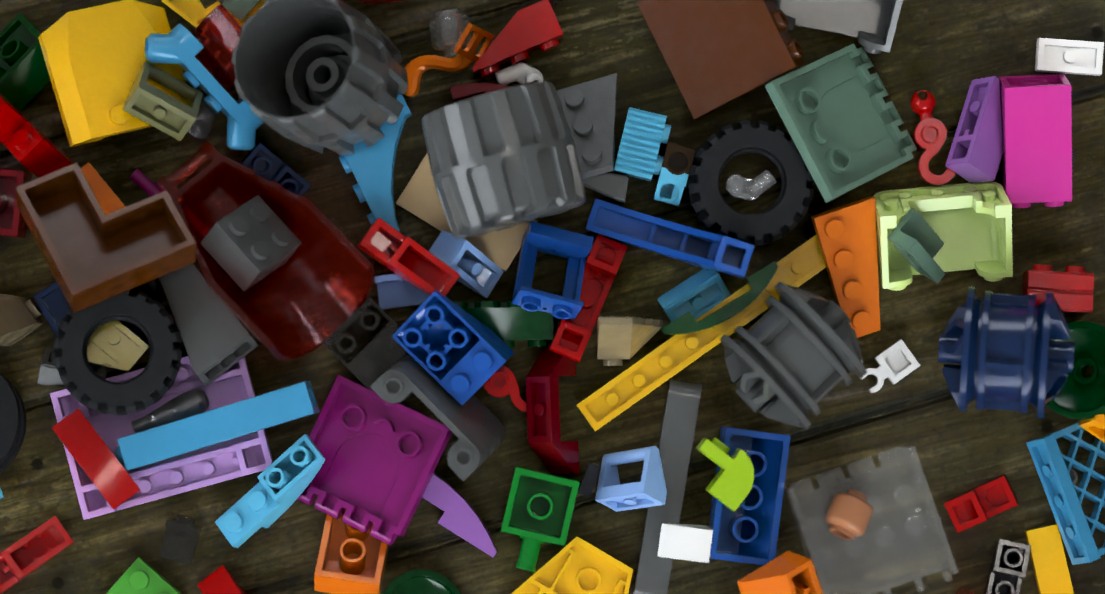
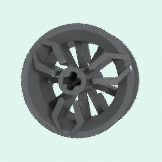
M779 282L775 286V290L779 294V301L769 296L765 303L770 310L748 331L738 325L734 332L739 339H731L724 334L720 341L724 346L725 362L730 379L737 387L735 390L737 395L754 412L759 410L765 417L807 430L812 426L807 419V411L817 416L821 413L817 403L839 382L848 387L853 382L848 373H854L862 378L867 371L863 366L862 352L856 333L849 324L851 320L846 313L832 300L828 302L820 295Z

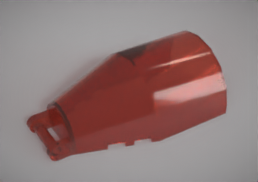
M204 142L199 147V152L168 177L164 175L156 182L162 191L167 190L195 240L196 257L209 288L263 346L280 361L295 360L316 350L334 337L353 318L365 302L374 283L372 263L309 198L301 194L298 196L284 189L281 184L275 181L271 182L257 175L255 171L221 155L210 142ZM208 160L211 162L207 167H205L196 176H194L191 180L184 184L180 189L176 188L177 185H179L182 181L189 177L193 172H195ZM259 195L302 243L285 264L244 292L200 243L216 222Z

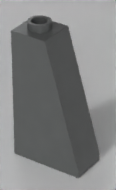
M193 263L159 277L192 368L206 386L258 346Z

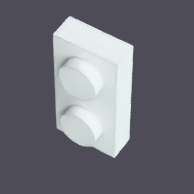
M1038 38L1035 72L1100 76L1102 75L1104 42Z

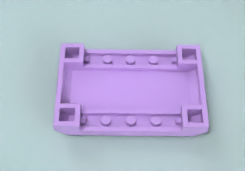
M188 356L181 358L180 368L171 388L158 402L153 403L140 412H132L127 415L104 414L81 404L67 389L50 393L57 423L78 408L116 458V447L119 446L117 439L136 434L131 424L132 421L144 417L182 393L197 388L204 390L209 400V406L205 412L256 397L245 357L206 386L194 372ZM145 368L106 378V380L110 382H126L137 377ZM263 429L128 470V474L140 490L113 510L64 446L83 520L260 472L274 462L266 432Z

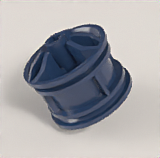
M969 286L966 303L959 306L946 325L945 333L940 332L938 362L961 364H944L942 371L960 412H967L968 404L976 400L977 410H984V408L1020 411L1023 414H1027L1028 404H1032L1037 410V418H1044L1045 404L1057 397L1067 382V373L1073 372L1075 342L1050 340H1070L1071 332L1053 292H1046V299L1037 305L1036 294H1029L1028 296L985 291L984 301H982L976 295V287Z

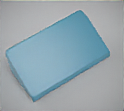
M702 269L661 295L657 301L671 322L688 312L696 320L731 294L716 270Z

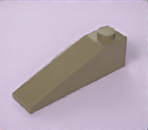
M0 294V346H13L43 324L39 318L42 312L31 298L26 300L25 297Z
M598 317L597 359L603 360V366H623V360L631 359L663 327V320L636 317Z

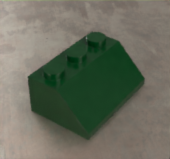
M19 13L0 33V94L19 112L31 100L35 99L40 94L41 89L50 81L38 39L42 32L22 13Z

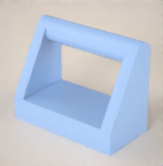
M650 446L603 455L595 501L616 512L665 505L667 489L658 447ZM644 461L641 481L620 484L617 465Z

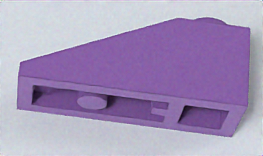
M991 76L971 81L945 166L970 183L995 181L1003 154L1000 82L999 78Z

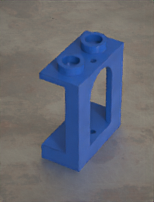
M531 221L522 239L511 304L519 305L527 311L550 313L558 319L574 320L584 302L580 301L586 257L592 250L594 237ZM537 251L568 259L562 296L532 289Z

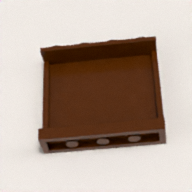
M641 0L637 2L694 119L705 117L730 101L796 67L804 65L801 59L803 57L802 48L796 39H791L786 29L789 27L788 20L780 9H776L773 0Z

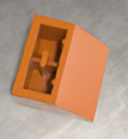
M791 551L784 552L737 581L741 594H822L812 559Z

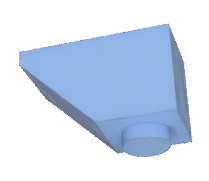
M444 230L441 231L429 250L430 253L460 274L458 282L485 298H488L504 272L470 242L463 238L457 239L451 233Z

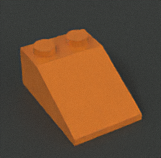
M344 509L339 519L326 514L314 573V591L330 594H380L389 544L370 535L374 525L373 522L367 533L342 522L346 509Z

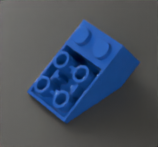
M437 290L392 335L462 406L515 353L489 327Z

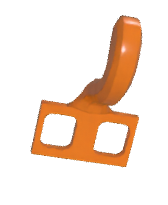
M468 23L453 50L457 53L455 57L446 58L438 55H423L411 60L404 68L407 71L408 80L407 91L404 95L414 97L418 94L421 77L426 70L437 69L455 73L467 69L474 61H478L489 47L495 35L474 24ZM471 31H474L473 36L471 37L468 45L465 49H462V46L466 38L468 37L469 33ZM484 37H486V40L482 48L480 49L479 53L477 55H474L481 40Z

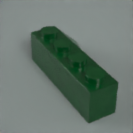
M512 301L454 302L489 327L509 347H515V341H528V347L547 346V340L554 339L553 315L550 313L527 311L519 305L511 304Z

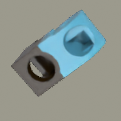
M667 142L653 200L679 207L696 149Z

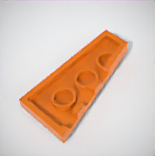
M870 196L811 216L836 303L850 318L851 322L849 324L855 331L857 338L881 330L875 197Z

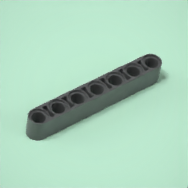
M675 379L669 380L658 442L667 489L665 505L647 507L633 594H667L673 559L658 556L662 523L679 524L702 384Z

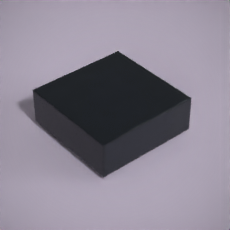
M591 462L588 463L578 489V494L586 497L591 496L601 470L599 465Z

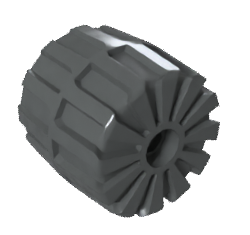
M267 0L264 2V6L252 17H248L242 26L241 36L237 46L233 49L232 64L235 67L236 75L234 85L238 95L251 105V111L285 138L323 154L324 147L344 156L355 154L353 145L361 141L368 147L377 143L384 137L380 129L383 123L394 124L399 118L404 105L396 100L397 94H405L408 87L407 71L400 65L402 62L401 53L393 41L374 22L354 7L341 0Z
M552 82L529 83L489 92L441 107L422 118V127L432 177L453 237L457 239L474 237L512 228L523 222L531 223V221H538L547 216L567 212L570 209L583 205L586 201L576 146L557 90Z

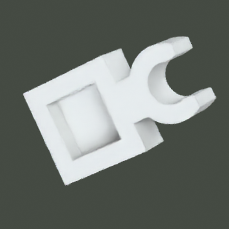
M900 339L874 357L879 366L877 368H867V373L860 379L865 378L869 374L874 375L876 384L869 389L870 393H874L883 387L886 378L894 385L921 365L903 340Z

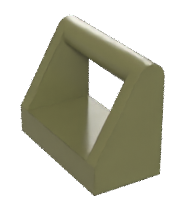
M145 61L127 96L123 110L181 141L197 119L203 93ZM148 77L190 100L189 105H185L146 83Z

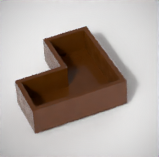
M78 163L15 187L17 207L73 313L196 262V242L167 190L105 215Z

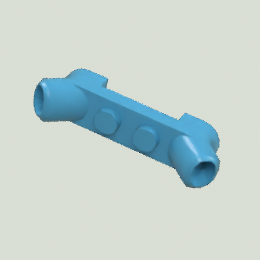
M180 23L168 34L151 33L145 41V58L150 63L179 64L185 71L182 76L194 89L199 86L207 95L204 98L205 102L216 113L221 110L227 117L226 146L231 150L251 151L255 147L256 129L264 122L251 111V105L242 98L235 101L198 61L195 55L204 48L201 43Z

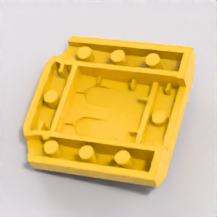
M122 0L70 11L38 37L70 147L152 127L150 124L124 111L123 106L145 61L150 63L145 58L146 38L151 33L168 34L171 31L165 8L136 0ZM150 63L186 83L182 76L183 70L179 64ZM148 77L146 83L185 105H189L190 100Z

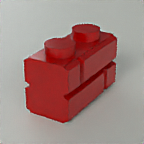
M1034 264L1033 270L1024 271L1022 295L1036 294L1037 305L1046 299V292H1053L1062 312L1092 313L1094 273H1085V267L1065 266V272L1052 271L1053 265Z

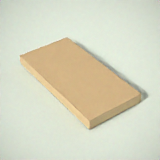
M427 153L396 204L437 230L451 233L434 184ZM523 222L512 228L463 239L470 242L506 272L521 249L523 235L530 223Z

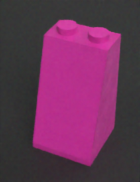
M1064 74L998 76L1000 82L1003 137L1002 182L1012 207L1028 208L1031 207V203L1042 202L1047 207L1063 206L1064 202L1072 201L1071 84Z

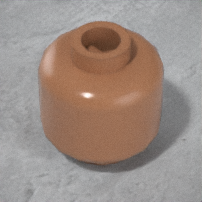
M849 489L848 493L841 492L835 494L825 516V521L830 526L829 531L839 538L850 541L854 537L863 536L873 514L872 506L866 501L867 496L854 489Z

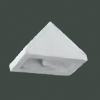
M662 523L658 556L709 563L713 530L706 525Z

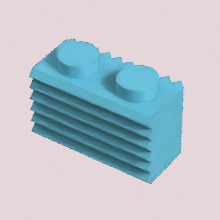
M629 107L614 173L651 181L653 174L660 175L664 157L659 156L658 152L661 143L667 144L671 125L665 124L667 116Z

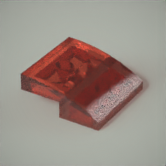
M220 4L191 34L204 47L195 57L219 84L229 92L235 86L234 82L236 80L235 67L232 64L233 49L238 44L242 30L224 6Z

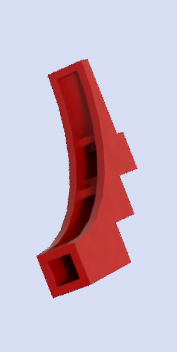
M0 94V142L6 146L22 165L40 178L75 163Z

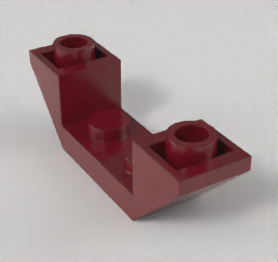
M547 344L526 376L528 444L550 474H579L578 441H561L559 376H576V361L549 350L551 344Z

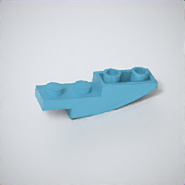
M304 434L259 474L257 478L260 482L215 521L232 547L239 548L261 527L269 528L304 492L322 467L326 459L307 434Z

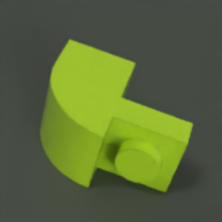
M715 437L712 441L703 438L696 449L721 468L705 490L735 512L752 489L754 482L752 462L749 456L740 448H737L730 457L727 455L730 449Z

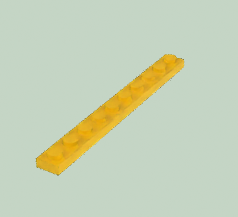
M813 236L776 263L778 268L766 288L742 311L710 328L693 333L674 335L578 403L577 407L596 432L721 343L720 338L724 334L729 337L735 333L734 329L738 325L743 327L766 311L769 307L765 300L769 296L779 301V294L775 290V286L779 282L798 288L825 269L826 266L817 236ZM746 284L696 319V323L749 292V286Z

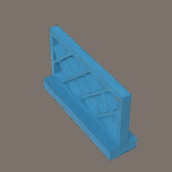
M1080 421L1043 437L1026 442L1072 565L1090 563L1105 554V540L1103 546L1097 549L1093 538L1095 528L1105 533V525L1097 522L1102 507L1105 508V474L1103 476L1093 470L1097 456L1105 461V443L1096 437L1093 445L1083 441L1081 438L1084 429L1079 426ZM1063 437L1072 442L1067 456L1061 453L1056 441L1057 438ZM1079 446L1090 452L1086 466L1074 460ZM1072 467L1083 472L1079 487L1074 485L1069 474ZM1090 476L1102 482L1098 496L1086 491ZM1083 497L1095 503L1091 517L1084 515L1081 507Z

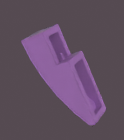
M433 473L422 498L444 511L438 523L486 554L494 557L497 553V548L478 513L450 483L436 473Z

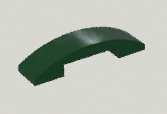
M774 261L745 278L744 280L750 288L749 292L697 323L692 314L688 312L660 330L663 335L687 334L701 331L726 321L746 308L761 294L774 276L778 265Z

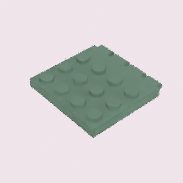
M854 43L765 85L771 100L826 203L912 160L914 157L911 152L917 150L908 130L900 132L898 128L904 122L892 101L884 102L883 98L889 94L878 73L875 72L870 75L868 69L874 65L867 52L863 50V46L857 49Z

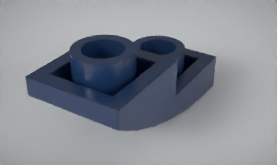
M259 141L238 165L241 170L290 210L311 186Z

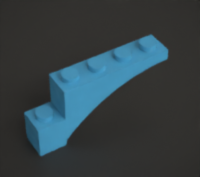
M397 94L396 100L403 104L404 107L394 124L384 122L380 127L384 137L369 147L363 141L353 145L355 154L338 157L346 174L353 172L357 180V184L353 185V189L360 203L367 201L372 213L367 214L370 224L372 225L375 219L381 218L400 232L394 203V167L406 119L411 117L412 114L403 95Z

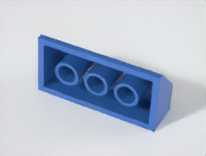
M721 426L719 440L730 449L727 455L731 457L737 448L742 449L752 462L754 482L749 494L735 512L712 496L708 525L713 530L710 559L765 565L775 559L790 435ZM717 465L715 470V476L721 470V468Z

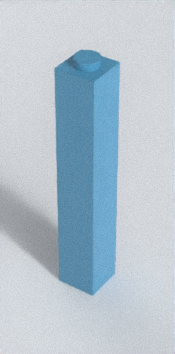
M304 381L117 439L119 446L116 447V454L121 465H125L126 471L319 413L320 411L311 381Z

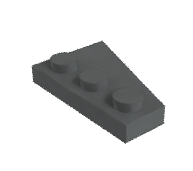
M617 73L557 90L576 146L582 180L614 170Z

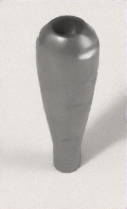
M192 389L166 402L144 417L132 421L131 424L135 433L204 413L209 406V400L204 390Z

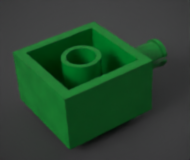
M516 466L501 527L502 532L519 535V538L522 539L516 568L535 572L541 544H545V542L565 546L580 484L579 480Z

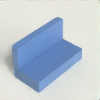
M397 274L374 276L375 283L377 284L380 310L420 305V302H425L430 297V295Z

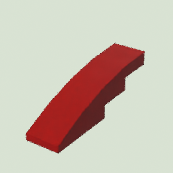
M56 516L0 553V594L7 591L74 543Z

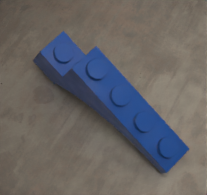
M596 198L585 228L587 231L705 270L713 269L740 279L745 277L755 246L724 235L695 229L640 213Z

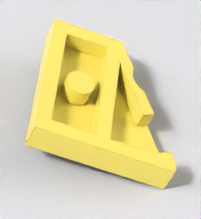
M111 321L101 325L91 335L87 345L88 363L129 372L150 346L120 321Z

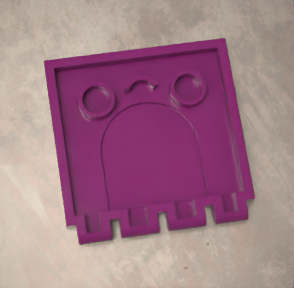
M338 375L309 436L326 460L297 500L310 506L318 495L315 503L316 509L336 519H339L344 509H346L342 522L364 533L368 532L373 522L374 525L370 535L392 545L397 535L404 537L452 431L446 425L400 403L386 402L375 391Z

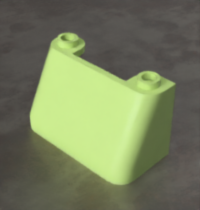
M992 181L886 190L873 195L876 202L879 275L883 289L892 291L903 290L912 283V275H920L887 238L897 228V225L910 209L918 211L944 242L943 247L933 258L944 272L976 269L980 276L991 282L1000 281L1005 277H1013L1012 204L1001 184Z

